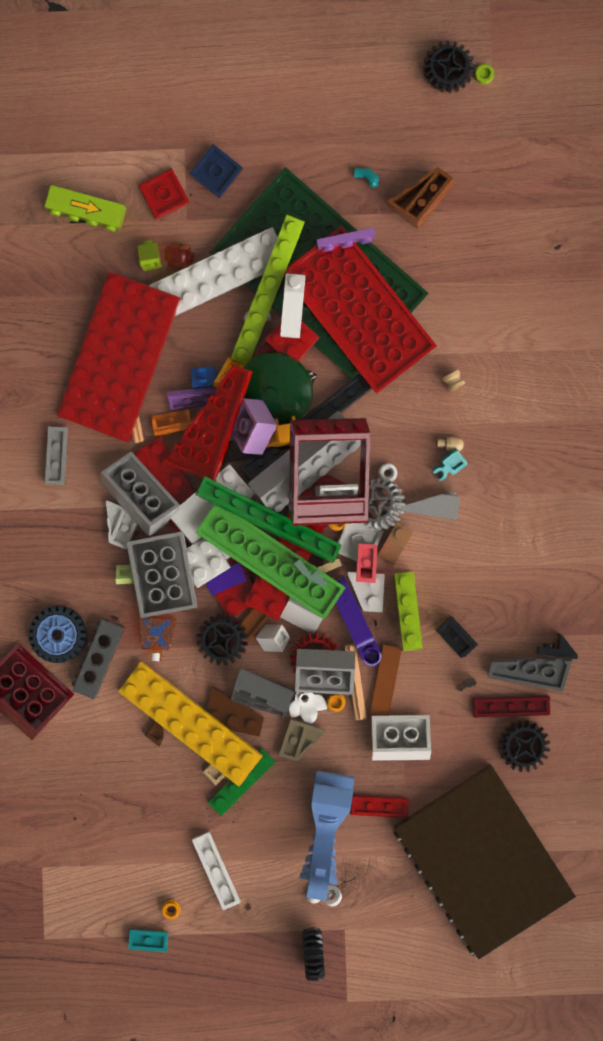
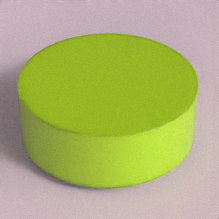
M488 64L479 65L475 71L476 81L483 85L492 81L494 77L493 68Z

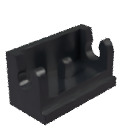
M452 616L436 629L439 635L461 658L466 657L478 646L475 640Z

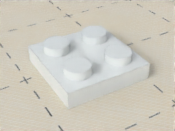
M204 538L187 548L192 580L198 588L231 568L221 550Z

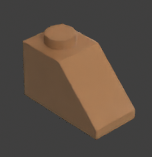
M395 522L377 556L394 565L414 531Z

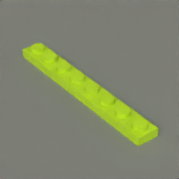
M288 214L286 215L232 353V360L245 365L251 360L305 221Z

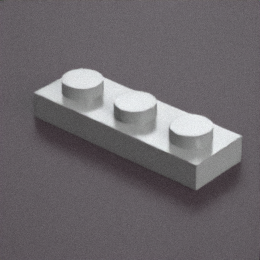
M48 427L45 484L65 485L68 428Z

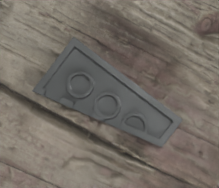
M572 656L492 658L488 670V678L563 692L572 663Z

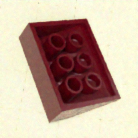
M17 643L0 661V712L27 737L33 740L74 696V693Z

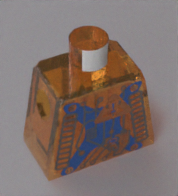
M139 617L142 649H150V661H161L162 650H170L177 619Z

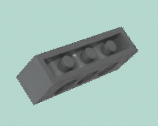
M107 619L97 622L94 628V632H96L94 640L90 639L86 650H89L87 657H83L79 665L82 668L80 674H76L72 682L74 692L91 699L97 697L124 632V626ZM102 635L109 637L110 641L107 646L100 643ZM94 653L101 654V663H95L93 661L92 657ZM87 671L94 673L95 678L93 681L86 679L85 673Z

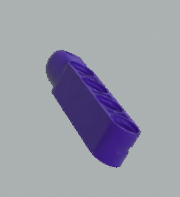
M344 575L340 576L335 581L346 588L336 601V605L363 661L368 666H375L381 660V652Z

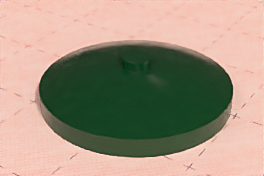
M271 351L255 356L243 367L253 371L244 399L263 400L273 419H278L279 425L290 424L292 416H295V420H300L306 414L313 399V385L306 368L297 359L282 352Z

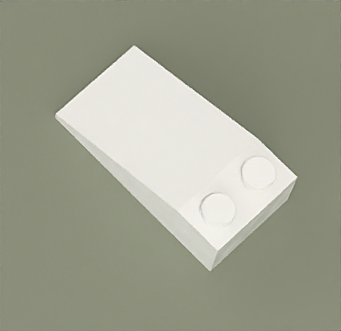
M230 464L218 473L217 483L247 498H251L254 495ZM196 492L183 502L171 517V520L180 531L184 532V536L192 545L202 538L195 532L214 506V504L196 496Z

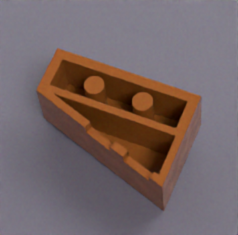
M437 167L409 188L407 187L394 198L387 200L388 207L419 230L454 186L453 177Z

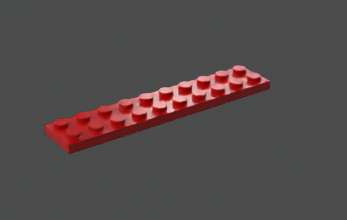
M161 437L133 453L179 505L195 493L182 470L162 463L171 452ZM170 519L168 522L174 529L175 533L181 532L179 528L174 524V522ZM184 536L186 548L192 546L189 540ZM232 557L227 559L230 566L239 563ZM243 567L242 569L247 581L214 594L226 614H228L229 619L248 608V606L244 605V602L253 583Z

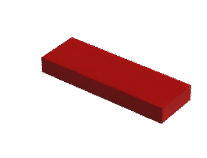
M353 795L350 815L408 818L409 798Z

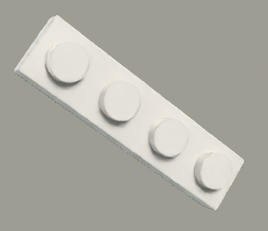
M210 831L193 838L192 842L222 910L241 903Z

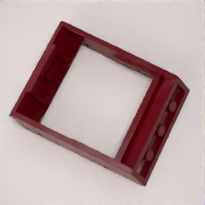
M366 418L291 420L289 514L293 526L368 522L370 431ZM361 440L359 495L298 497L299 442Z

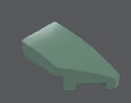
M300 559L293 562L294 566L314 583L322 587L327 584L318 570L310 573Z

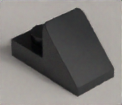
M558 633L557 648H554L555 644L549 643L537 646V654L555 657L572 656V659H578L577 653L560 633Z

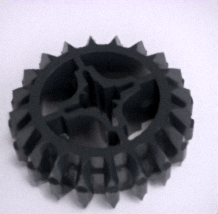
M449 40L446 41V46L439 42V48L433 46V52H427L429 58H424V63L427 65L423 66V70L428 71L424 74V77L430 78L428 80L429 85L435 83L434 90L440 86L441 93L444 92L445 88H447L448 93L452 92V88L458 92L459 86L464 89L466 87L465 82L470 83L471 81L469 76H473L474 71L471 69L475 67V64L470 62L474 58L473 56H468L469 50L463 51V44L458 48L456 41L453 43V46L450 45ZM449 54L446 59L436 60L440 55ZM455 56L460 58L464 67H461V64L455 61ZM451 60V64H450V65H452V66H451V68H450L448 74H446V72H447L446 67H447V65L449 64V61ZM434 67H437V70L442 72L443 79L435 73ZM462 74L458 79L448 81L451 75Z
M217 614L216 619L211 616L209 617L210 622L207 620L203 622L206 627H199V630L203 632L197 634V637L202 639L197 642V645H203L199 652L205 650L206 654L203 658L206 659L208 656H211L210 663L217 659L216 664L220 665L223 660L226 666L229 663L228 659L231 663H235V657L237 659L242 657L239 652H246V649L242 647L248 645L247 641H243V639L248 638V634L242 635L246 627L240 629L238 626L242 622L238 621L235 624V616L228 620V614H225L223 619L221 614ZM219 624L227 625L234 631L225 632L222 627H219ZM213 627L215 639L208 643V633ZM237 636V646L232 652L230 640ZM221 637H228L225 641L226 644H224V642H215H217L218 639ZM220 647L226 654H218L211 648Z
M519 720L518 727L514 722L511 723L512 730L509 727H505V730L509 733L507 735L501 733L505 741L499 740L498 743L504 745V747H500L498 750L499 752H505L500 757L502 759L508 758L505 764L509 765L512 763L511 768L513 770L519 765V772L523 771L524 766L526 771L530 772L531 765L536 770L538 769L537 762L540 765L544 764L540 760L542 757L548 759L544 751L550 752V748L545 747V745L550 744V741L544 740L548 737V734H541L544 730L543 727H539L536 730L538 725L536 722L530 727L529 720H526L525 726H523L522 720ZM520 731L533 732L526 738H520L516 734ZM511 738L516 742V748L512 754L509 751ZM536 738H538L539 740V750L537 754L533 751L532 748ZM518 739L521 742H524L525 744L528 742L529 744L527 746L531 752L525 750L524 748L520 750V747L522 746H520L521 743L518 741ZM523 754H528L532 757L528 761L516 760L518 756L520 757Z
M315 927L304 929L303 950L306 979L308 981L323 980L325 968L322 930Z

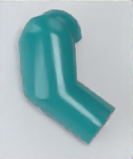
M354 168V177L366 178L371 188H376L379 185V176L372 169Z

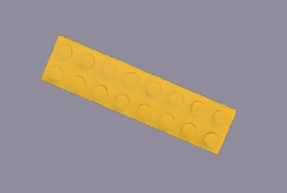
M143 661L138 664L118 691L238 786L243 783L263 756Z

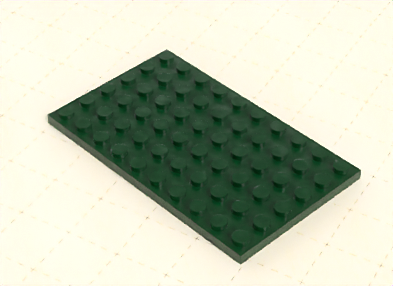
M285 167L209 253L214 255L271 227L274 228L278 237L285 217L288 214L305 221L287 266L288 268L317 245V239L328 237L340 226H343L347 233L358 230ZM355 242L412 313L429 293L371 242L366 244ZM262 276L245 283L255 294ZM284 277L271 307L281 317L285 288ZM303 302L301 321L319 336L314 346L351 379L355 378L359 373Z

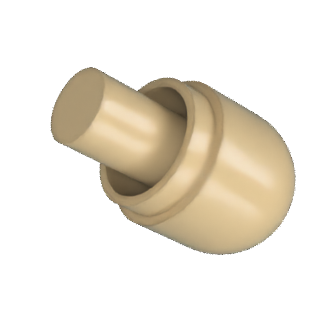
M449 436L445 440L437 439V447H445V450L448 452L455 448L461 451L464 447V442L459 437Z

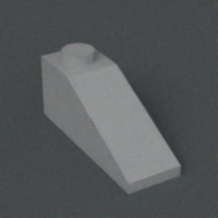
M445 491V494L401 507V510L408 513L457 520L461 497H457L455 492Z

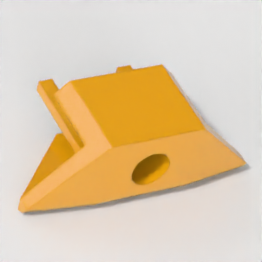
M275 419L277 426L267 447L290 445V424L279 425L278 419Z

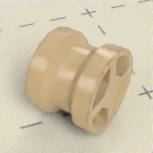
M459 370L442 378L443 382L448 386V392L466 384L461 379Z

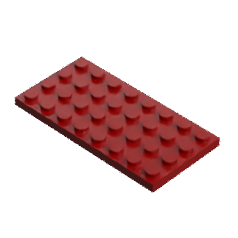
M340 226L328 237L345 234L347 231L343 226ZM356 243L347 248L337 246L329 252L318 250L316 245L286 269L284 278H286V274L305 275L303 302L376 394L437 347Z
M108 272L57 416L129 443L181 298Z

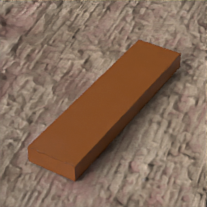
M383 644L368 720H372V716H389L402 652L400 647Z

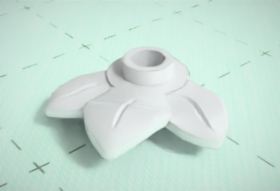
M296 692L295 700L290 703L289 713L291 717L300 715L305 722L312 724L317 718V711L326 710L327 704L320 694ZM303 695L308 696L306 700L301 699Z

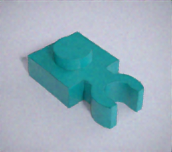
M455 448L441 458L443 464L434 466L432 471L434 474L442 471L438 479L443 481L447 477V473L451 472L454 475L468 465V463Z

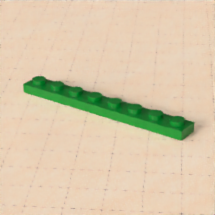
M205 476L202 478L195 494L196 496L331 563L335 562L341 544L305 526H293L291 519Z

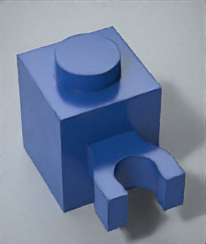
M214 366L191 369L193 389L212 387L214 385V381L219 374L218 371H215Z

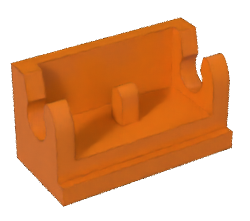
M190 409L151 417L155 437L184 432L192 422Z

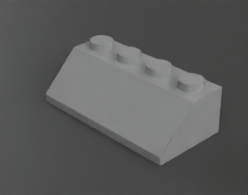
M129 452L101 472L100 483L149 537L164 527L180 508L179 503L132 452Z

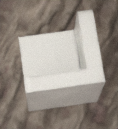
M265 624L257 635L256 640L264 651L283 652L290 640V636L283 625Z

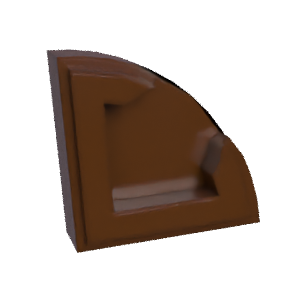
M155 721L144 735L160 746L164 738L163 727Z

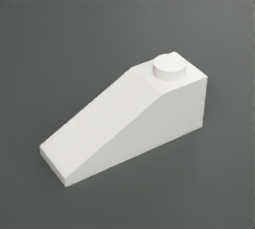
M286 274L280 337L300 338L305 275Z

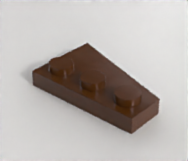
M212 686L207 712L232 731L260 737L264 717L245 705L231 701L230 696Z

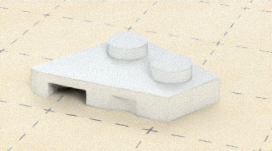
M348 572V577L362 610L383 612L385 574L376 573V583L356 582V572Z

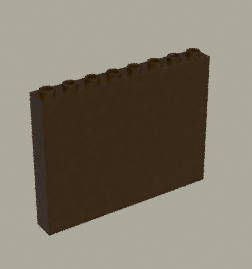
M491 764L394 826L396 831L393 834L398 842L403 841L406 846L404 851L409 859L414 858L417 863L414 865L420 875H425L427 878L424 881L430 891H435L437 903L441 908L443 906L446 908L448 913L445 915L451 924L455 922L458 927L456 930L461 940L466 939L469 944L466 948L471 956L476 955L478 960L576 897Z

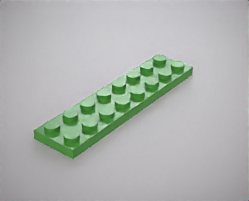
M216 505L212 507L195 532L322 619L326 618L346 588L250 522ZM300 559L310 573L318 570L327 584L322 587L305 577L294 566L293 562Z

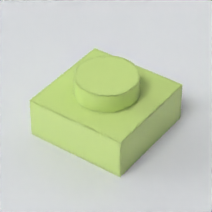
M116 565V584H133L134 579L131 565Z

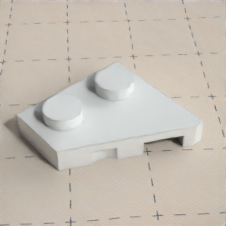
M106 501L109 543L128 550L127 542L132 540L138 524L122 506Z

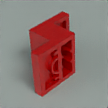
M281 321L252 357L254 358L261 353L275 351L288 354L300 362L306 356V352L319 339V336L301 321L300 338L280 337Z

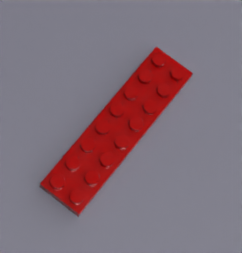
M326 474L298 497L315 496L316 486L346 485V483ZM305 525V527L319 534H322L326 526ZM277 536L276 541L308 562L312 554L311 552ZM258 575L244 605L279 621L290 596Z

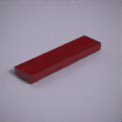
M550 696L473 698L474 718L550 715Z

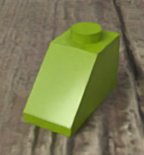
M152 240L142 242V245L138 246L140 266L143 271L162 268L157 242L153 243Z

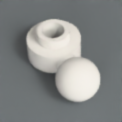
M330 885L328 886L326 901L323 902L328 906H336L340 903L342 894L337 887ZM335 894V898L330 900V896ZM307 898V900L313 904L318 903L320 901L317 899Z

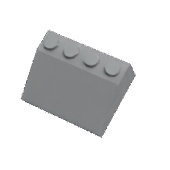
M183 531L127 542L141 618L198 608Z

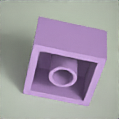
M243 399L232 431V435L242 453L263 455L276 429L277 424L263 400Z

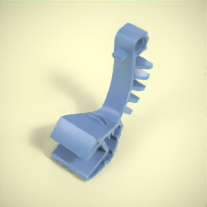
M316 770L311 797L316 833L312 837L314 844L309 846L308 851L312 854L306 856L305 862L307 864L303 865V872L299 876L300 879L308 880L306 898L326 901L329 884L337 885V870L333 868L336 867V861L332 858L336 854V850L333 848V845H335L334 837L336 830L351 809L354 776Z

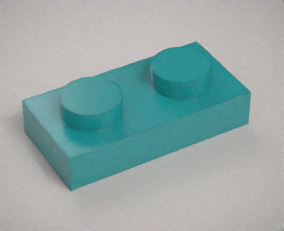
M130 928L128 949L167 952L169 931Z

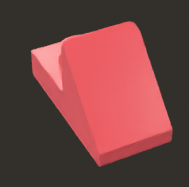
M358 543L356 582L376 583L378 545Z

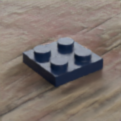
M213 144L189 174L220 199L241 173L243 167Z

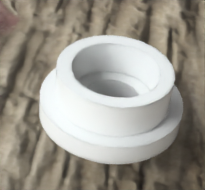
M383 464L378 470V476L384 480L394 481L397 477V469L392 464ZM387 469L391 471V476L389 477L384 475V471Z

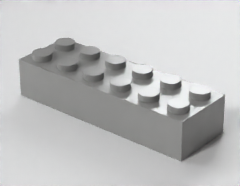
M337 411L328 419L345 418L339 411ZM360 440L299 442L298 496L310 488L319 478L325 476L335 465L341 463L351 452L356 451L361 445ZM290 450L248 483L259 502L277 513L289 504Z

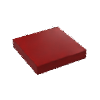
M172 168L138 185L156 220L190 203Z

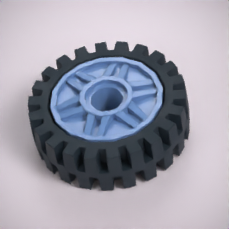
M63 606L49 607L38 613L32 620L28 633L32 650L38 657L50 663H64L75 658L84 648L87 639V629L82 617L74 610ZM56 629L62 632L60 640L55 639L53 636V632Z

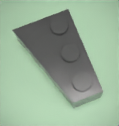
M240 668L231 701L285 718L294 691L290 690L287 686L275 684Z

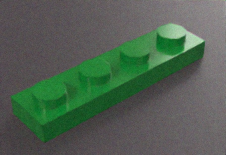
M263 748L259 751L263 755L240 786L229 780L208 801V804L220 816L276 763Z

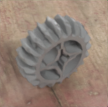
M378 478V480L371 479V483H369L368 522L363 523L371 529L382 530V528L389 529V525L394 526V520H401L398 515L404 513L401 507L406 505L401 501L405 497L400 495L402 490L397 488L398 485L396 483H392L389 479L384 480L383 478ZM382 489H385L389 493V498L385 497V495L382 493ZM370 511H375L378 519H375Z

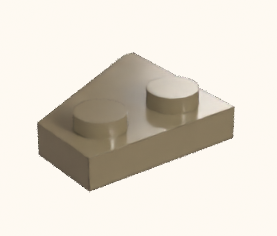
M290 719L279 756L297 762L325 734L326 730Z

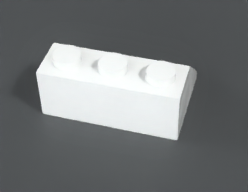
M429 715L372 716V761L430 760L431 735Z

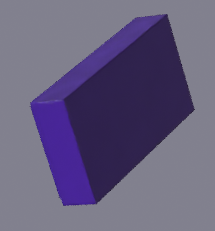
M240 563L230 566L231 568L206 583L211 596L247 581Z

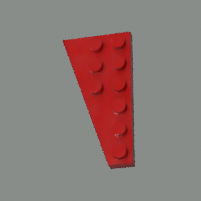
M235 365L231 366L219 383L217 390L214 394H211L204 408L198 412L185 430L181 440L175 444L171 454L162 463L201 478L205 476L216 482L253 371Z

